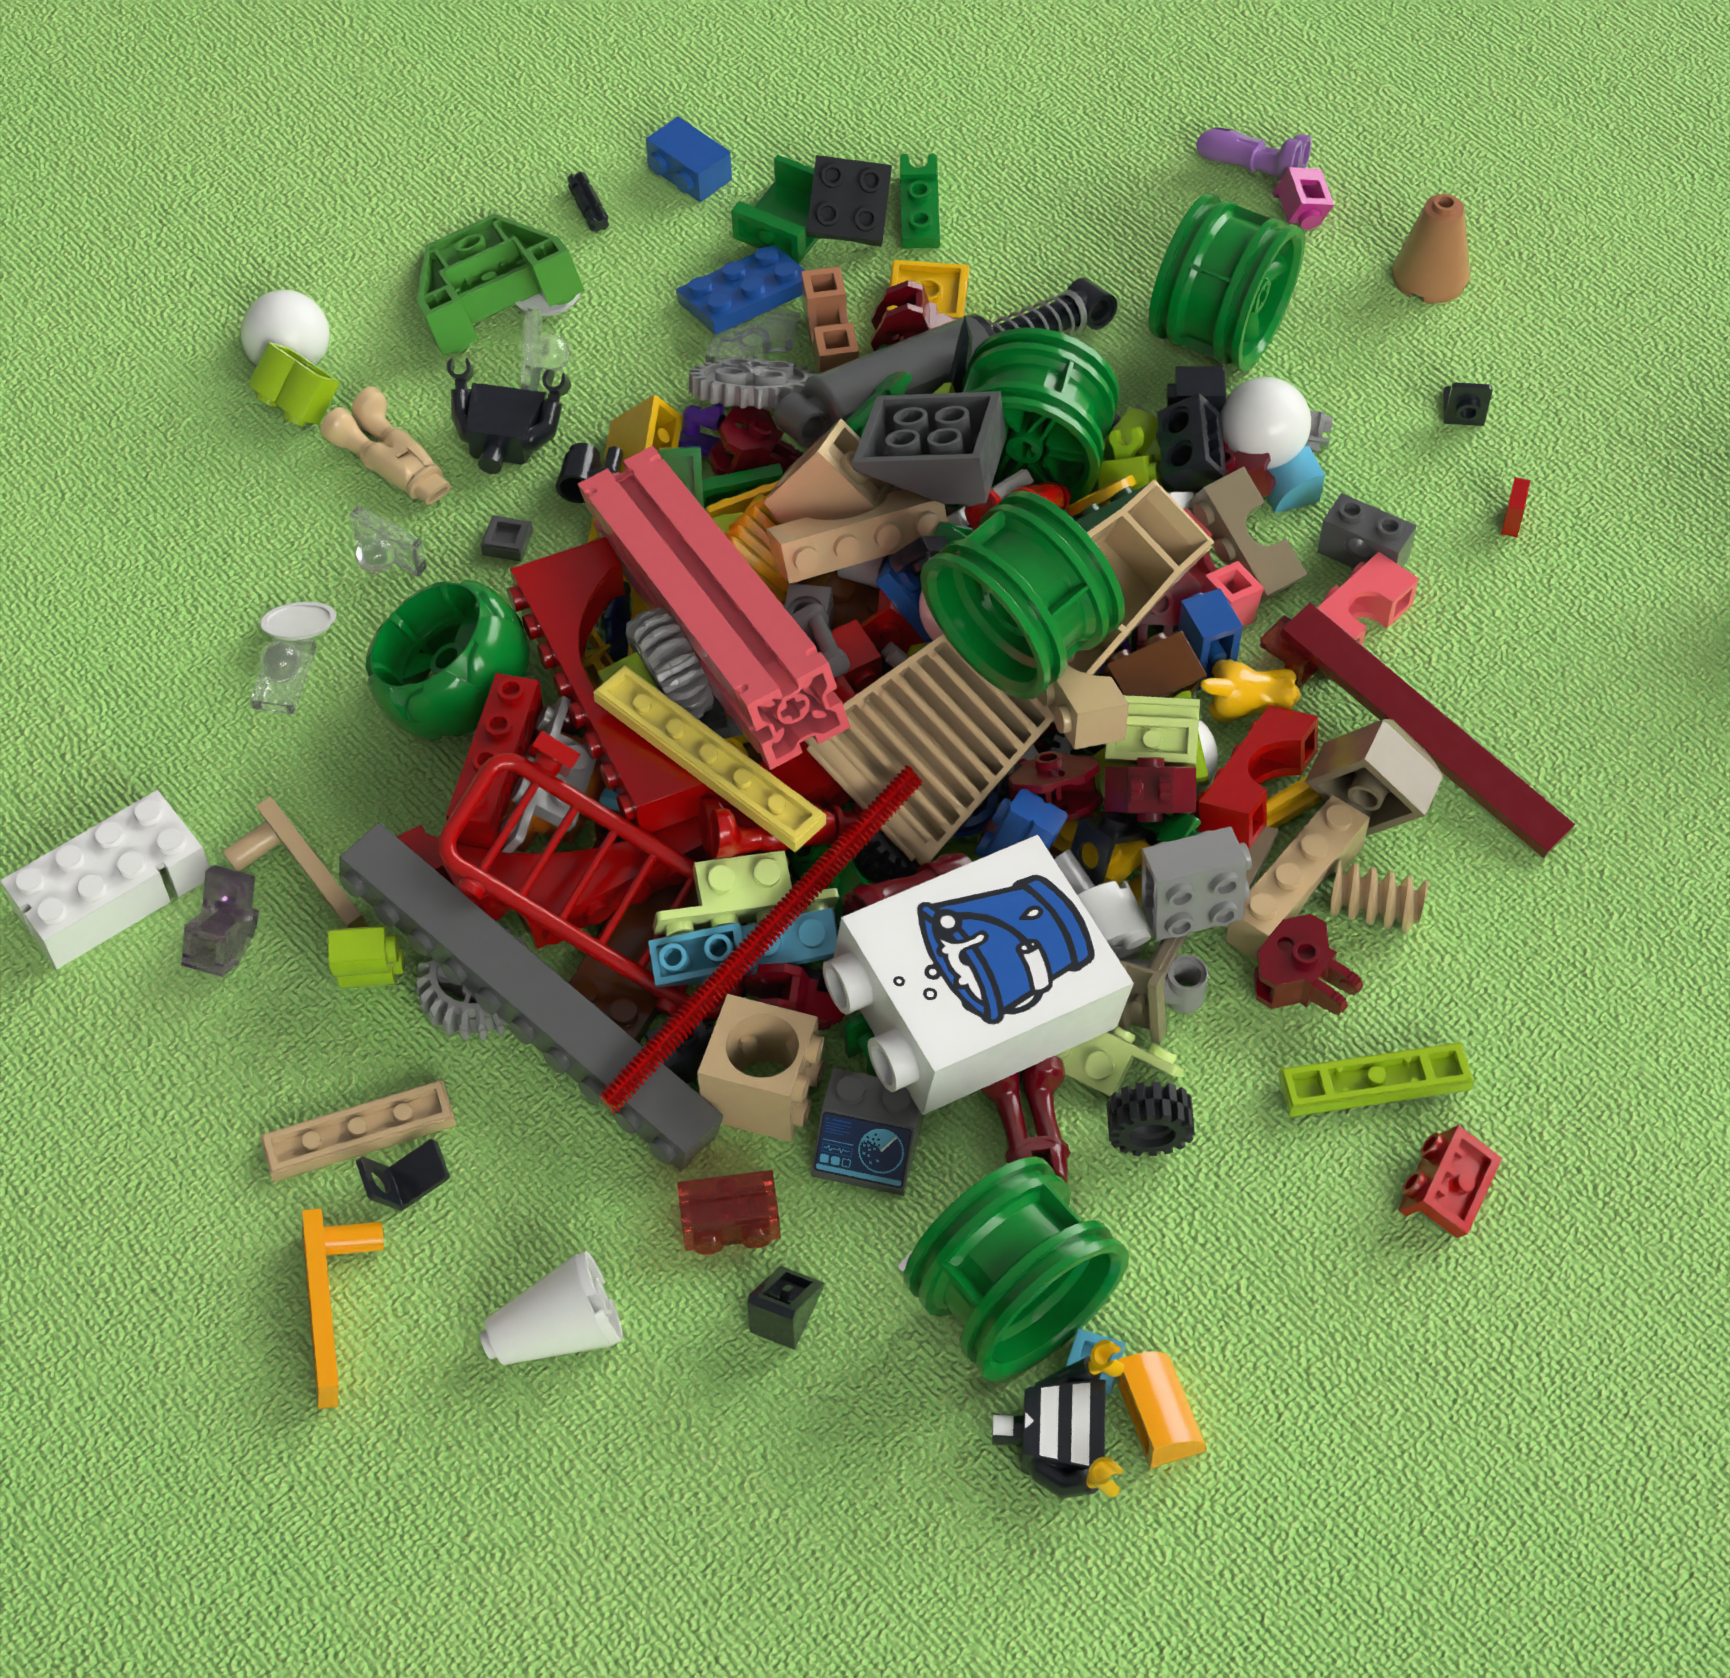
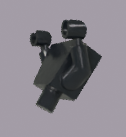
M450 358L447 362V371L455 381V389H451V419L460 440L468 443L470 455L475 459H479L478 466L482 471L488 474H498L502 469L503 463L519 465L527 463L534 451L539 450L555 437L563 403L559 402L560 396L567 394L571 388V381L564 372L561 376L560 384L556 387L552 386L555 372L551 369L544 372L542 382L549 391L548 398L546 392L472 383L471 389H467V382L473 377V366L466 358L467 367L465 372L455 374V363L453 358Z

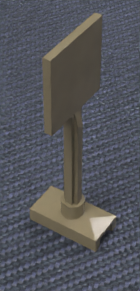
M1266 826L1250 848L1252 868L1246 871L1249 889L1252 888L1279 836V829ZM1187 935L1161 940L1147 968L1119 960L1134 983L1119 1020V1027L1128 1030L1129 1026L1133 1024L1149 1029L1151 1042L1160 1045L1167 1032L1164 978Z

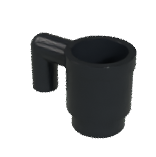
M575 443L571 445L569 451L564 455L561 470L557 477V493L567 501L585 503L578 483L607 468L612 474L619 473L623 450L616 446L609 447L604 466L601 467L600 452L596 447L588 443Z

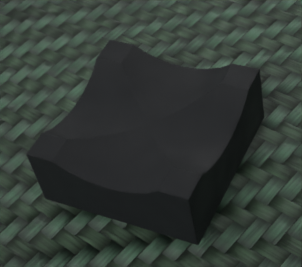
M816 155L806 237L844 240L881 247L892 165Z

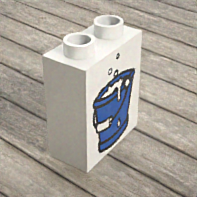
M1038 835L841 917L834 957L823 963L825 984L837 1008L846 1015L860 1009L875 1037L870 1038L868 1041V1052L878 1078L886 1089L891 1092L906 1087L922 1115L1117 1028L1134 984Z

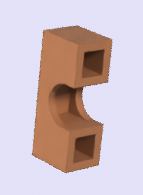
M840 266L801 271L802 305L817 374L859 358V349L853 322L848 323L846 291Z

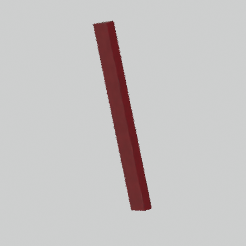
M1311 602L1282 628L1280 636L1379 720H1394L1426 750L1444 775L1541 857L1545 858L1573 830L1576 825Z

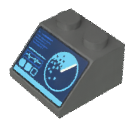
M833 1068L822 1105L811 1176L904 1196L925 1116L921 1114L908 1089L903 1087L891 1092L886 1089L878 1077Z

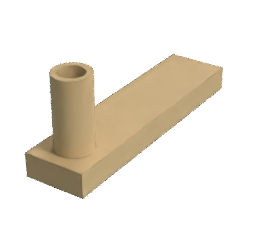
M269 796L256 805L265 821L222 851L237 873L279 843H282L346 928L369 927L362 914L272 797Z

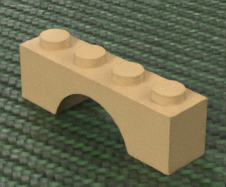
M903 489L887 494L885 501L880 506L858 516L837 520H819L805 517L766 529L774 568L790 584L894 554L920 536H934L940 522H947L944 504Z
M1074 655L1067 660L1064 674L1057 681L1048 685L1047 689L1039 695L1041 704L1048 706L1053 714L1059 733L1066 735L1074 750L1125 740L1129 703L1112 677L1095 676L1075 670L1068 665V663L1074 660Z
M1332 795L1250 889V898L1246 899L1244 903V919L1234 921L1228 925L1226 942L1257 961L1259 948L1283 919L1298 916L1317 886L1331 873L1336 875L1340 859L1343 872L1360 852L1364 845L1370 817Z

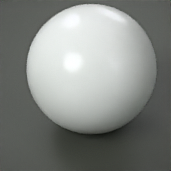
M292 290L271 291L257 298L245 312L240 331L243 349L255 366H257L268 342L287 346L304 356L314 365L325 354L330 338L329 325L321 308L308 296Z
M1258 377L1240 384L1226 398V403L1220 412L1223 440L1228 445V449L1234 453L1237 451L1250 454L1269 453L1271 461L1267 469L1279 467L1296 457L1304 448L1310 435L1311 415L1305 398L1293 385L1278 378Z

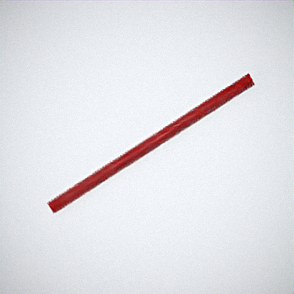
M905 765V769H901V773L897 774L898 777H894V781H890L891 785H886V789H883V792L875 797L876 800L871 801L872 804H869L868 808H865L864 812L860 813L861 816H857V820H854L853 824L849 825L850 828H846V832H843L842 836H839L838 840L834 841L835 844H831V848H828L827 852H824L823 856L819 857L820 860L815 861L816 864L812 865L813 869H808L809 873H804L805 877H801V881H797V885H793V889H789L790 893H786V897H782V901H778V905L773 906L774 909H771L770 913L766 914L767 918H762L763 922H759V926H755V930H751V934H747V938L743 939L744 942L739 943L740 947L736 946V951H731L732 955H728V959H724V963L719 964L720 967H717L716 971L712 972L713 976H708L709 980H704L705 984H701V988H697V992L692 993L693 997H689V1001H685V1005H681V1009L676 1010L677 1013L673 1014L672 1018H669L670 1022H665L666 1026H662L661 1030L657 1031L656 1035H653L654 1039H649L650 1043H646V1047L641 1048V1051L637 1052L638 1056H634V1060H630L629 1064L625 1065L624 1069H621L622 1073H618L617 1077L613 1078L612 1082H609L610 1086H606L605 1090L601 1091V1094L598 1096L612 1113L616 1114L614 1109L620 1111L619 1104L624 1107L623 1100L628 1103L626 1096L632 1098L630 1092L632 1091L636 1094L635 1087L640 1090L638 1084L644 1085L643 1078L648 1081L647 1074L652 1077L650 1071L656 1072L654 1066L660 1068L659 1061L664 1064L662 1058L668 1059L666 1053L671 1056L672 1052L670 1049L676 1051L674 1045L680 1047L678 1040L683 1043L684 1039L682 1036L687 1039L688 1035L686 1032L690 1035L692 1034L690 1028L695 1030L696 1026L693 1025L694 1023L699 1026L700 1022L698 1019L703 1022L704 1018L702 1015L707 1017L706 1010L711 1013L710 1006L715 1009L713 1003L719 1004L717 998L722 1001L723 996L721 994L726 997L727 992L725 990L729 993L731 992L729 986L734 988L735 984L733 981L738 984L739 980L737 977L742 980L743 976L741 973L746 975L744 969L750 971L748 965L754 967L752 961L757 963L758 959L756 956L761 959L762 955L760 952L765 955L766 951L764 948L769 951L768 944L772 947L773 942L771 940L776 943L777 938L775 936L779 939L781 938L779 932L784 934L785 930L783 927L788 930L789 926L787 924L792 926V921L795 922L796 917L799 918L800 913L803 914L804 909L807 910V904L811 905L809 899L814 902L815 897L818 898L819 893H822V890L826 889V886H829L831 881L833 882V876L837 877V874L841 873L842 869H845L849 860L852 861V858L856 857V854L859 853L860 848L863 849V846L867 845L866 842L871 841V836L874 837V834L878 833L879 829H882L881 826L885 825V822L889 821V818L893 817L894 813L896 814L897 809H900V806H903L904 802L908 801L907 799L911 797V794H914V791L918 790L919 786H922L921 783L923 781L910 766Z

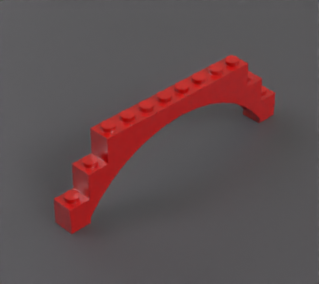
M857 619L831 631L838 648L846 653L850 662V668L845 674L834 677L837 689L833 690V692H835L843 704L883 676L882 656ZM804 741L799 743L802 754L772 770L769 769L764 761L759 764L811 804H820L825 810L830 805L841 806L851 798L806 750L809 746ZM732 804L724 806V809L731 810L735 819H749L748 816ZM698 816L649 833L695 862L712 860L710 853H706L702 845ZM422 825L396 836L456 887L461 878L443 865L438 854V837L426 834ZM628 841L612 844L566 921L580 929L589 924L595 925L605 921L615 912L649 854ZM456 843L458 854L477 867L480 866L489 851ZM600 847L553 853L527 897L559 915ZM499 851L487 873L519 891L542 853L527 854ZM656 860L630 904H640L646 901L651 894L669 885L681 884L688 878L661 861ZM484 893L480 901L464 894L495 921L503 917L506 912L512 910ZM516 912L537 950L548 944L554 945L564 941Z

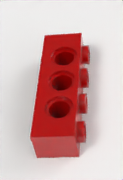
M496 673L446 814L447 820L480 767L489 758L500 753H515L524 757L528 747L535 740L538 731L534 728L535 723L543 709L539 680ZM504 771L495 778L459 836L457 844L490 850L498 837L501 823L511 811L514 801L510 800V796L516 782L521 777L520 775L512 771Z

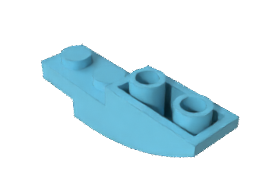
M827 908L800 914L799 918L796 917L795 922L792 921V926L787 924L789 926L788 930L783 927L785 931L784 934L779 932L781 934L780 939L775 936L777 938L776 943L771 940L773 946L771 947L768 944L769 951L764 948L766 951L765 955L760 952L762 955L761 959L756 956L758 959L757 963L752 961L754 967L758 964L787 963L800 967L799 964L833 958L838 937L834 910ZM738 922L648 941L655 986L670 987L704 984V980H709L708 976H713L712 972L716 971L717 967H720L719 964L724 963L723 960L728 959V955H732L731 951H736L735 947H740L739 943L744 942L743 939L747 938V934H751L750 931L755 930L754 927L759 926V924L754 923L741 926Z

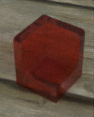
M1283 615L1260 638L1259 646L1283 661L1285 669L1294 671L1296 674L1295 684L1300 688L1319 668L1280 636L1282 628L1291 620Z

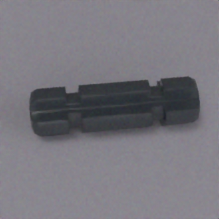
M581 171L576 174H570L567 178L569 182L568 188L571 194L575 196L574 199L583 217L587 220L586 223L590 230L596 233L601 229L606 230L609 226L607 221L608 215L605 209L601 207L602 204L593 186L589 184L590 181L587 175Z

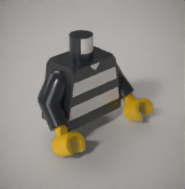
M1109 1340L1097 1342L1093 1346L1090 1356L1036 1382L1033 1387L1026 1388L1024 1391L1023 1415L993 1414L992 1444L1022 1446L1021 1472L1030 1475L1033 1481L1062 1499L1094 1494L1098 1490L1107 1497L1112 1498L1117 1496L1120 1487L1113 1480L1108 1479L1113 1474H1122L1123 1469L1110 1457H1105L1106 1380H1102L1100 1377L1101 1372L1111 1377H1119L1123 1374L1124 1364L1116 1359L1107 1362L1111 1355L1121 1351V1347Z

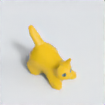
M1232 659L1216 662L1211 671L1215 678L1205 679L1200 684V687L1205 692L1214 695V701L1209 705L1211 716L1216 721L1224 723L1238 720L1249 714L1262 716L1269 705L1292 710V706L1301 697L1299 688L1295 684L1296 674L1293 670L1282 668L1255 671L1243 662H1236Z

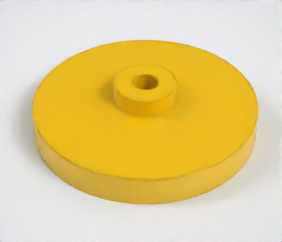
M1132 474L1070 504L1065 508L1067 514L1072 517L1095 503H1098L1100 508L1111 503L1109 499L1114 494L1137 483Z

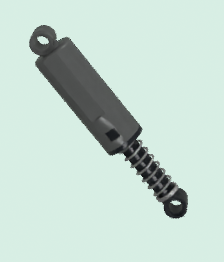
M1083 277L1075 280L1066 291L1060 292L1056 297H1048L1044 302H1035L1032 307H1023L1019 312H1010L1007 317H998L994 322H987L982 316L975 313L965 315L973 336L971 357L975 349L983 341L1005 330L1043 328L1071 335L1073 332L1083 330L1086 325L1094 330L1102 329L1114 318L1118 307L1117 300L1112 294L1092 280ZM1055 300V302L1047 304L1049 301ZM1030 310V312L1022 314L1024 311ZM1018 315V317L1010 319L1012 316ZM964 316L809 377L803 384L801 393H790L778 403L774 413L775 424L802 447L810 448L840 419L845 422L874 394L873 390L892 373L904 371L911 374L912 381L905 388V395L933 394L944 383L949 382L957 340ZM1005 320V322L997 324L999 321Z

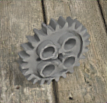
M729 358L723 361L716 360V363L704 362V366L695 365V369H690L689 392H692V396L699 397V400H710L711 404L720 403L724 406L740 405V408L754 406L757 409H776L778 403L785 396L795 392L801 393L805 381L817 374H815V370H808L806 366L796 367V363L768 361L767 359Z

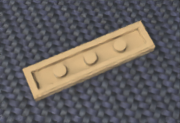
M441 1079L261 1134L260 1138L273 1182L448 1129L456 1126V1122L443 1080Z

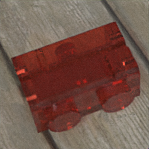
M773 1170L677 1182L685 1251L695 1250L698 1254L710 1255L721 1251L724 1246L743 1244L747 1248H762L769 1245L774 1239H781Z

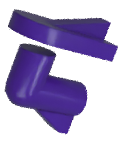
M718 403L705 407L686 406L683 411V428L680 433L678 447L701 446V456L708 458L710 450L715 446L719 438L701 433L700 426L718 431L721 423L726 418L724 405Z

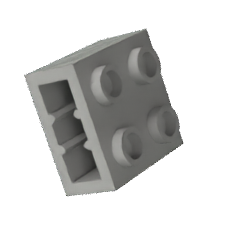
M1231 826L1214 831H1204L1198 835L1170 842H1160L1154 846L1142 848V910L1156 941L1171 937H1183L1191 932L1215 926H1226L1234 921L1244 919V903L1246 899L1250 898L1246 871L1251 870L1252 861L1247 845L1245 843L1239 844Z

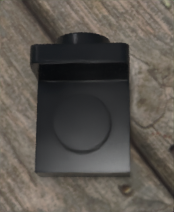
M920 536L888 557L895 573L913 572L914 576H918L921 582L920 574L923 564L935 554H938L949 542L946 536Z

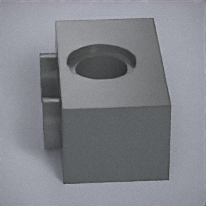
M1341 493L1323 520L1317 553L1355 568L1360 562L1367 563L1375 554L1380 552L1401 567H1404L1410 558L1417 525Z

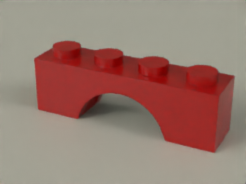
M1269 705L1259 720L1252 722L1248 735L1243 742L1235 745L1231 758L1224 768L1220 767L1216 771L1213 783L1207 791L1199 794L1196 800V812H1194L1195 817L1201 821L1199 833L1231 826L1239 844L1245 843L1250 850L1267 825V789L1259 784L1275 777L1302 775L1318 752V716Z

